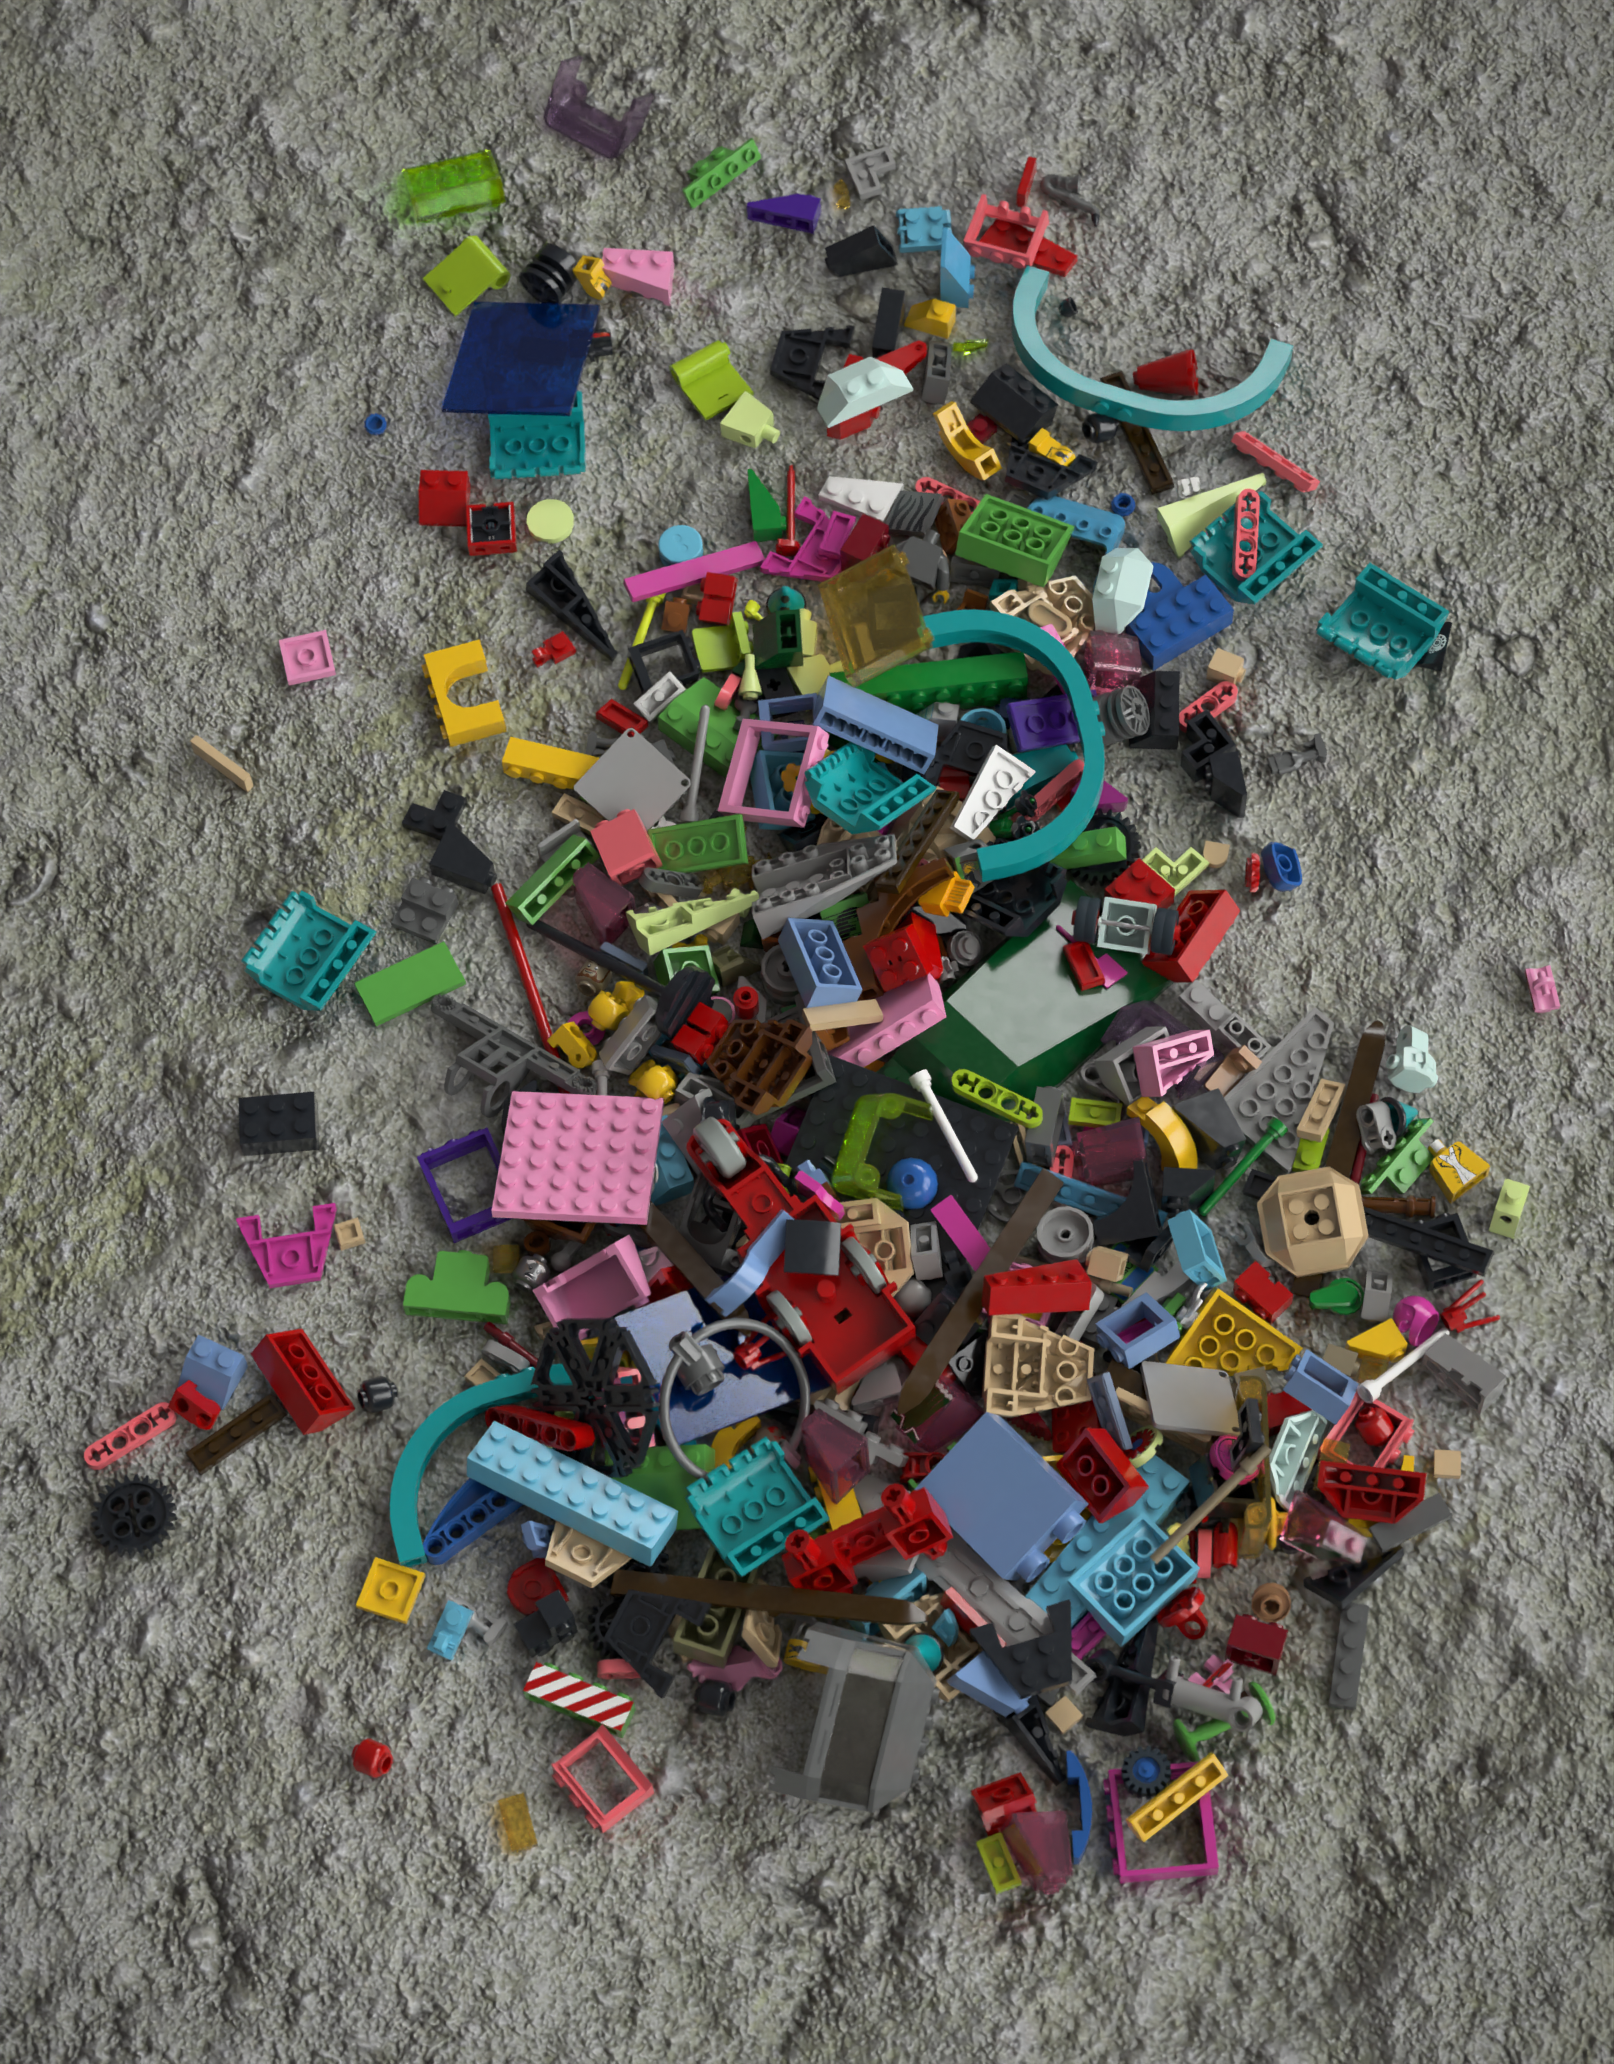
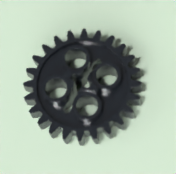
M1099 809L1098 815H1093L1083 832L1117 827L1125 836L1126 860L1067 869L1068 871L1072 870L1071 873L1074 878L1079 876L1081 883L1085 882L1088 878L1090 886H1093L1096 880L1099 881L1100 886H1103L1104 880L1107 879L1111 884L1114 877L1118 878L1128 866L1135 862L1133 858H1140L1138 850L1142 846L1138 841L1140 840L1139 833L1136 832L1135 824L1130 825L1131 822L1128 817L1122 820L1121 812L1113 816L1112 809H1109L1105 815L1102 809Z
M135 1474L133 1481H130L128 1476L125 1475L124 1483L114 1479L115 1487L112 1488L106 1485L108 1493L106 1495L98 1493L101 1502L93 1503L95 1509L98 1510L91 1513L92 1518L96 1520L91 1523L93 1529L97 1530L94 1533L96 1538L101 1539L100 1543L103 1547L109 1545L108 1550L111 1554L118 1549V1555L121 1558L126 1552H128L130 1559H133L135 1552H139L140 1556L144 1558V1550L147 1549L150 1553L154 1554L153 1546L157 1545L163 1548L161 1539L170 1540L171 1537L167 1530H175L174 1524L170 1522L178 1519L177 1515L173 1513V1511L177 1510L175 1503H171L174 1500L172 1494H167L168 1489L165 1485L160 1487L158 1479L151 1483L148 1475L144 1477L143 1481L140 1480L138 1474ZM130 1495L133 1496V1505L137 1512L136 1521L140 1531L139 1537H136L135 1525L131 1520L133 1514L128 1499ZM144 1497H150V1498H151V1499H150V1502H149L148 1504H146V1505H140V1504H139V1502H140V1500H141L142 1498H144ZM117 1504H125L122 1510L113 1511ZM147 1522H156L153 1528L143 1529ZM130 1528L126 1535H118L120 1529Z

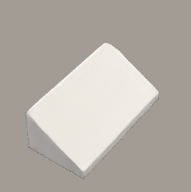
M669 671L633 704L649 722H653L676 697L687 689Z

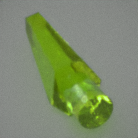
M989 339L965 340V343L953 342V352H964V355L987 347Z

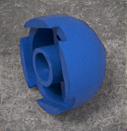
M902 1159L895 1163L888 1172L886 1180L887 1192L893 1202L902 1208H923L931 1203L937 1193V1175L933 1168L922 1159Z

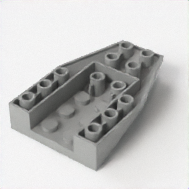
M895 835L823 843L816 846L809 845L803 850L793 853L786 852L777 858L760 860L752 865V878L759 893V899L752 902V916L762 940L783 930L787 918L806 919L835 905L897 863Z

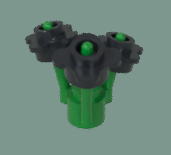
M1022 790L1020 792L1021 796L1015 799V807L1005 813L998 814V820L990 822L989 829L996 839L1014 838L1019 840L1041 830L1037 822L1027 821L1024 817L1026 815L1029 817L1035 816L1034 810L1037 809V802L1033 795H1028L1026 790ZM1017 812L1022 815L1018 816L1015 822L1008 819V817Z

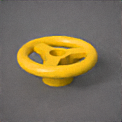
M1268 1497L1265 1509L1266 1540L1268 1549L1274 1550L1277 1537L1280 1534H1289L1288 1512L1279 1513L1276 1510L1274 1498Z

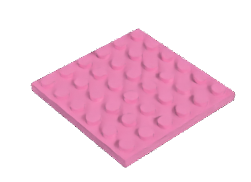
M512 1091L492 1205V1217L647 1225L664 1098L654 1100L647 1097Z

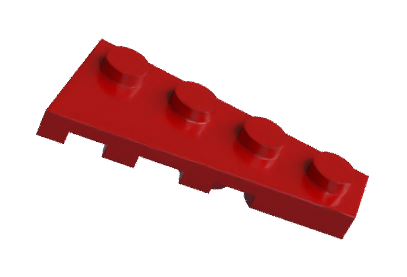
M996 219L978 242L1026 254L1034 232L1022 225ZM1043 237L1032 265L1049 273L1066 277L1078 261V255Z

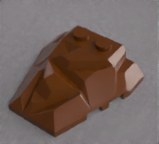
M793 1019L786 1020V1023H778L776 1020H768V1023H760L758 1020H733L706 1060V1063L715 1076L723 1082L726 1091L734 1097V1102L740 1108L757 1116L768 1112L771 1107L785 1106L812 1064V1057L807 1053L812 1045V1029Z

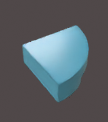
M949 1608L941 1614L931 1627L948 1647L955 1644L959 1631L956 1617Z

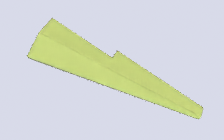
M1261 473L1158 508L1157 519L1167 534L1168 543L1177 559L1182 558L1184 553L1192 547L1189 542L1201 531L1206 532L1205 528L1217 517H1223L1222 513L1236 502V497L1242 490L1250 488L1256 491L1259 487L1266 484L1265 475Z
M751 891L750 894L735 898L734 894L726 895V900L714 902L711 898L673 903V906L657 910L656 906L649 907L648 913L634 914L633 910L626 911V917L639 947L651 956L751 907L752 902L759 899V893Z

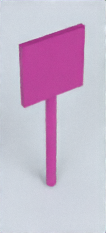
M1060 925L1056 926V929L1072 943L1076 942L1074 937ZM1107 953L1099 959L1096 958L1105 977V984L1102 985L1106 989L1128 973Z

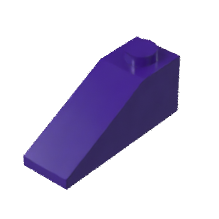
M798 193L748 202L746 206L747 220L814 234L821 214V198Z

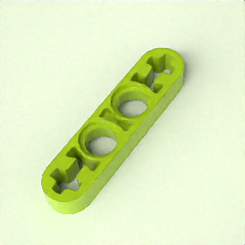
M960 1069L953 1074L952 1088L957 1094L1026 1128H1036L1042 1123L1043 1112L1038 1104L969 1070ZM964 1078L968 1079V1084H963V1086H959L958 1080L962 1081L964 1080ZM983 1088H989L993 1091V1095L988 1099L981 1098L978 1093ZM1006 1099H1012L1016 1105L1013 1109L1006 1110L1001 1106V1103ZM1020 1105H1023V1111L1020 1110ZM1032 1111L1036 1112V1118L1027 1119V1114H1031Z

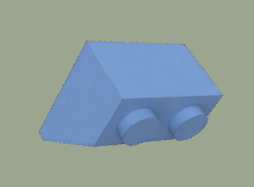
M198 1335L186 1355L178 1387L190 1380L197 1385L196 1390L207 1399L215 1401L221 1410H224L248 1368L245 1357L238 1352Z

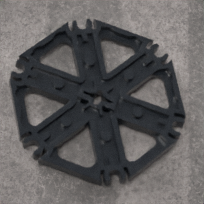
M612 1318L562 1319L556 1323L558 1327L550 1328L549 1332L545 1335L531 1385L539 1386L531 1389V1393H536L539 1400L532 1403V1406L534 1408H541L537 1411L554 1415L555 1411H576L574 1420L586 1423L592 1427L595 1435L594 1443L590 1447L574 1451H565L554 1447L552 1449L610 1478L626 1477L633 1473L632 1469L641 1467L649 1448L660 1410H652V1408L660 1406V1402L652 1400V1393L659 1392V1389L656 1387L650 1388V1386L656 1385L657 1382L631 1332L627 1331L625 1326L616 1329L617 1320H611ZM581 1329L599 1330L600 1335L592 1361H590L579 1339V1331ZM624 1350L630 1353L636 1368L640 1372L641 1380L638 1384H613ZM555 1353H557L572 1384L553 1383L551 1381L550 1370ZM594 1395L596 1397H601V1399L595 1400L593 1398H589V1396ZM617 1412H640L645 1416V1424L638 1444L632 1442ZM597 1434H599L608 1451L613 1465H596L592 1461L591 1454Z

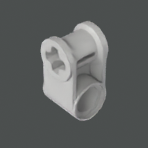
M1095 1063L1085 1064L1082 1067L1079 1080L1082 1090L1100 1098L1102 1101L1119 1103L1120 1099L1102 1083ZM1094 1075L1097 1077V1080H1088L1086 1076Z
M1377 1101L1360 1106L1356 1115L1364 1149L1367 1152H1375L1379 1148H1394L1396 1135L1393 1130L1388 1105L1383 1101Z

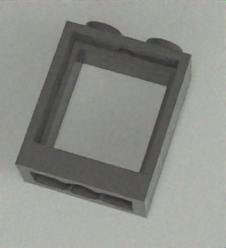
M1052 1086L1037 1087L1034 1103L1041 1107L1043 1120L1038 1127L1028 1128L1025 1138L1027 1161L1031 1164L1053 1167L1065 1115L1063 1091ZM1032 1111L1030 1119L1032 1117L1036 1118V1112Z

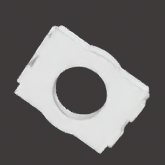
M1199 477L1177 481V501L1200 494Z

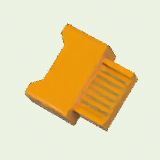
M953 871L955 877L929 890L919 898L918 903L924 912L944 917H948L950 911L963 914L975 888L970 880L961 879L959 874Z

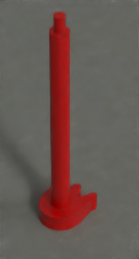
M789 465V470L787 471L786 539L778 538V543H776V553L781 556H796L800 550V543L795 541V471L793 470V465Z

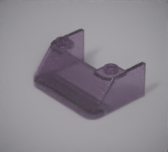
M579 55L561 60L544 111V122L551 129L607 159L619 157L642 130L654 95L649 93L633 98L629 111L619 121L585 103L588 96L587 86L576 78L583 57Z
M1143 1000L1121 1007L1101 1041L1107 1043L1114 1040L1116 1045H1119L1145 1027L1166 1026L1169 1036L1191 1029L1156 1003ZM1213 1046L1214 1055L1207 1061L1198 1063L1193 1071L1188 1072L1182 1077V1081L1175 1084V1089L1179 1092L1176 1096L1178 1099L1181 1100L1192 1096L1201 1088L1224 1060L1225 1056L1221 1051Z

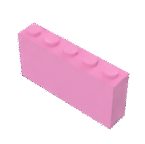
M929 973L911 982L907 980L903 985L885 992L883 996L876 998L883 1013V1022L848 1026L850 1041L827 1051L828 1056L832 1055L865 1067L946 1018L939 984Z

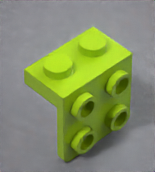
M732 612L729 625L697 628L692 631L691 636L696 657L702 668L701 672L732 670L745 658L746 654L754 653L753 643L748 641L747 637L749 633L748 622L743 620L742 612Z

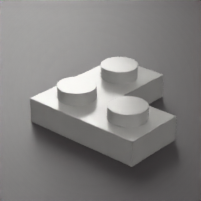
M888 146L845 159V167L860 200L882 194V187L876 175L896 169L895 161Z

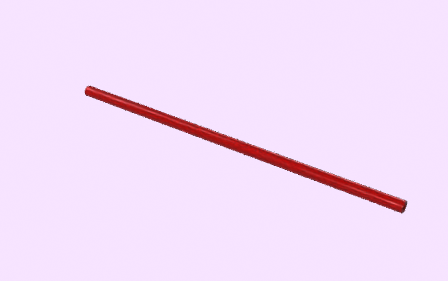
M501 883L494 884L491 887V891L544 1050L561 1059L557 1047L553 1048L547 1041L553 1034L512 912L505 904L508 900L503 885ZM557 1086L559 1093L572 1094L569 1091L563 1089L562 1087ZM609 1223L611 1226L616 1227L615 1223Z

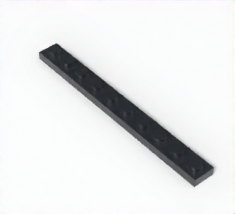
M1251 1169L1242 1190L1243 1195L1260 1200L1277 1177ZM1363 1206L1369 1238L1485 1277L1494 1255L1493 1250ZM1309 1214L1307 1216L1319 1220L1317 1214Z

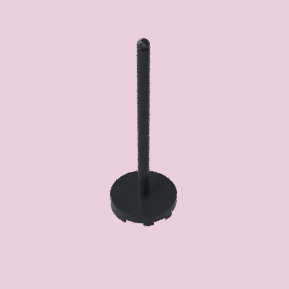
M539 919L533 925L526 923L529 929L659 996L660 999L655 1016L656 1026L661 1034L671 1039H674L684 1024L692 1029L695 1027L687 1019L699 1002L710 1008L714 1005V1000L711 999L715 979L707 971L697 966L683 968L665 986Z

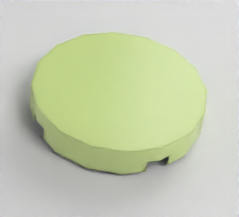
M546 499L536 503L527 514L529 533L539 542L544 541L548 542V544L561 542L572 532L574 515L571 508L565 502L557 499Z

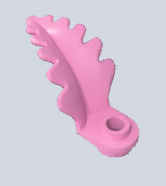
M737 1645L732 1648L731 1655H729L724 1669L692 1659V1663L687 1665V1669L692 1672L694 1678L698 1675L700 1683H703L706 1679H714L731 1683L734 1691H740L753 1677L768 1680L776 1678L782 1671V1661L779 1657L777 1667H767L754 1651L749 1652Z

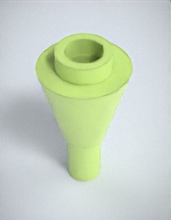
M754 654L745 655V670L738 695L743 696L744 700H756L759 695H762L755 670Z

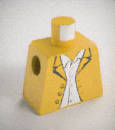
M1437 1139L1428 1147L1429 1152L1435 1157L1430 1163V1174L1450 1204L1488 1176L1490 1165L1459 1141L1447 1148Z

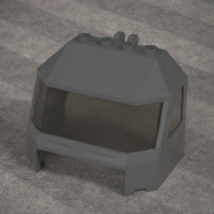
M818 1621L807 1629L804 1637V1642L808 1643L806 1651L800 1650L797 1657L800 1660L829 1667L804 1771L799 1773L772 1765L770 1773L775 1775V1779L770 1778L768 1790L805 1800L873 1813L909 1790L912 1783L917 1784L921 1768L916 1767L918 1758L924 1757L926 1746L930 1740L924 1733L925 1730L930 1731L934 1724V1715L929 1714L931 1704H937L940 1689L936 1688L937 1679L918 1647Z

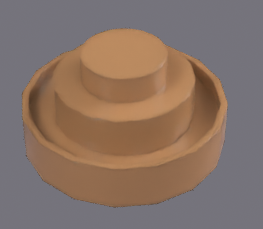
M1277 1583L1260 1585L1252 1595V1610L1260 1620L1265 1622L1280 1621L1288 1615L1291 1609V1597L1288 1591Z

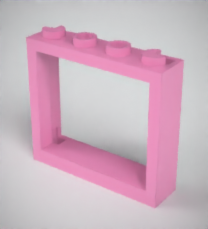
M742 719L718 812L724 816L742 814L743 821L805 828L807 817L810 815L812 801L804 783L807 781L804 772L823 760L825 750L828 747L829 734L819 726ZM761 731L771 732V734L809 737L789 812L741 807Z

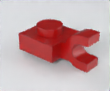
M564 631L543 641V647L532 650L534 656L532 661L537 668L551 659L557 664L576 654V648Z

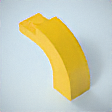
M950 401L933 413L941 430L938 432L940 438L955 460L969 474L984 481L1002 469L993 448L980 443L971 433L956 402Z
M1141 1097L1127 1107L1126 1114L1147 1129L1156 1140L1162 1156V1171H1164V1167L1197 1169V1151L1192 1136L1184 1122L1168 1104L1163 1101L1158 1105L1149 1097Z
M754 1413L749 1418H742L736 1424V1429H733L726 1423L717 1433L711 1448L715 1449V1468L724 1463L730 1469L731 1466L728 1460L734 1457L737 1451L755 1436V1432L761 1428V1420Z

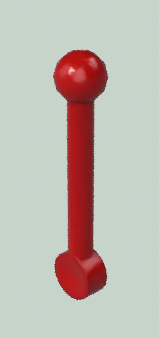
M1192 1530L1187 1535L1190 1540V1558L1196 1563L1195 1540L1198 1535ZM1197 1577L1191 1584H1196Z

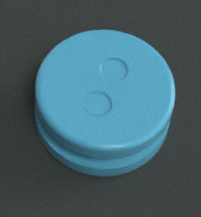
M686 525L672 526L665 530L659 538V556L665 567L703 556L702 538L692 527Z

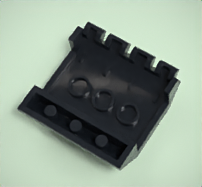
M997 838L994 843L989 840L986 844L993 846L1007 843V841ZM1048 861L1027 872L993 880L972 893L962 915L1005 936L1028 937L1060 905L1068 881L1065 879L1067 869Z

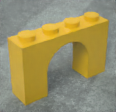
M480 639L423 654L425 664L421 665L425 679L430 678L431 684L427 685L431 699L436 698L437 704L433 705L437 719L442 718L443 725H440L443 740L448 739L450 747L507 732L498 700L473 707H461L452 703L447 697L450 687L456 681L488 671Z

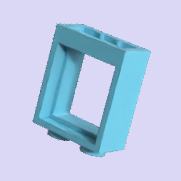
M1191 1210L1180 1212L1175 1217L1167 1220L1183 1272L1197 1285L1207 1283L1208 1285L1203 1289L1204 1292L1226 1282V1275L1212 1230Z

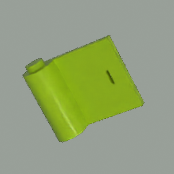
M474 235L466 237L423 280L456 317L490 286L495 290L504 287L509 282L511 274L483 241Z
M720 340L701 348L669 366L674 381L705 421L733 407L745 391L752 396L754 395V392L730 363L728 355L731 352L725 342L721 343Z

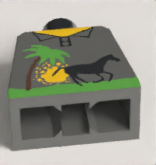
M981 839L944 849L946 860L953 871H956L961 879L970 880L975 888L972 893L991 882H982L977 863V849L988 847Z

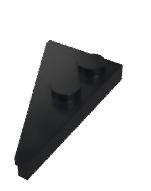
M1400 1545L1393 1547L1383 1553L1381 1552V1556L1370 1560L1362 1557L1354 1560L1358 1563H1353L1352 1561L1345 1563L1341 1567L1328 1569V1575L1312 1580L1311 1576L1303 1579L1304 1587L1337 1607L1344 1609L1404 1556L1403 1547Z

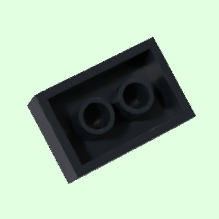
M314 1091L238 1098L239 1139L244 1156L320 1150L318 1102Z

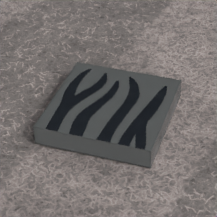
M900 490L885 522L888 524L889 534L924 537L927 529L931 528L944 500L942 495Z

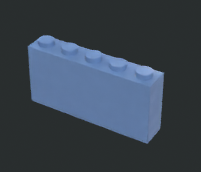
M827 676L817 695L813 725L925 774L935 757L939 725L831 676Z

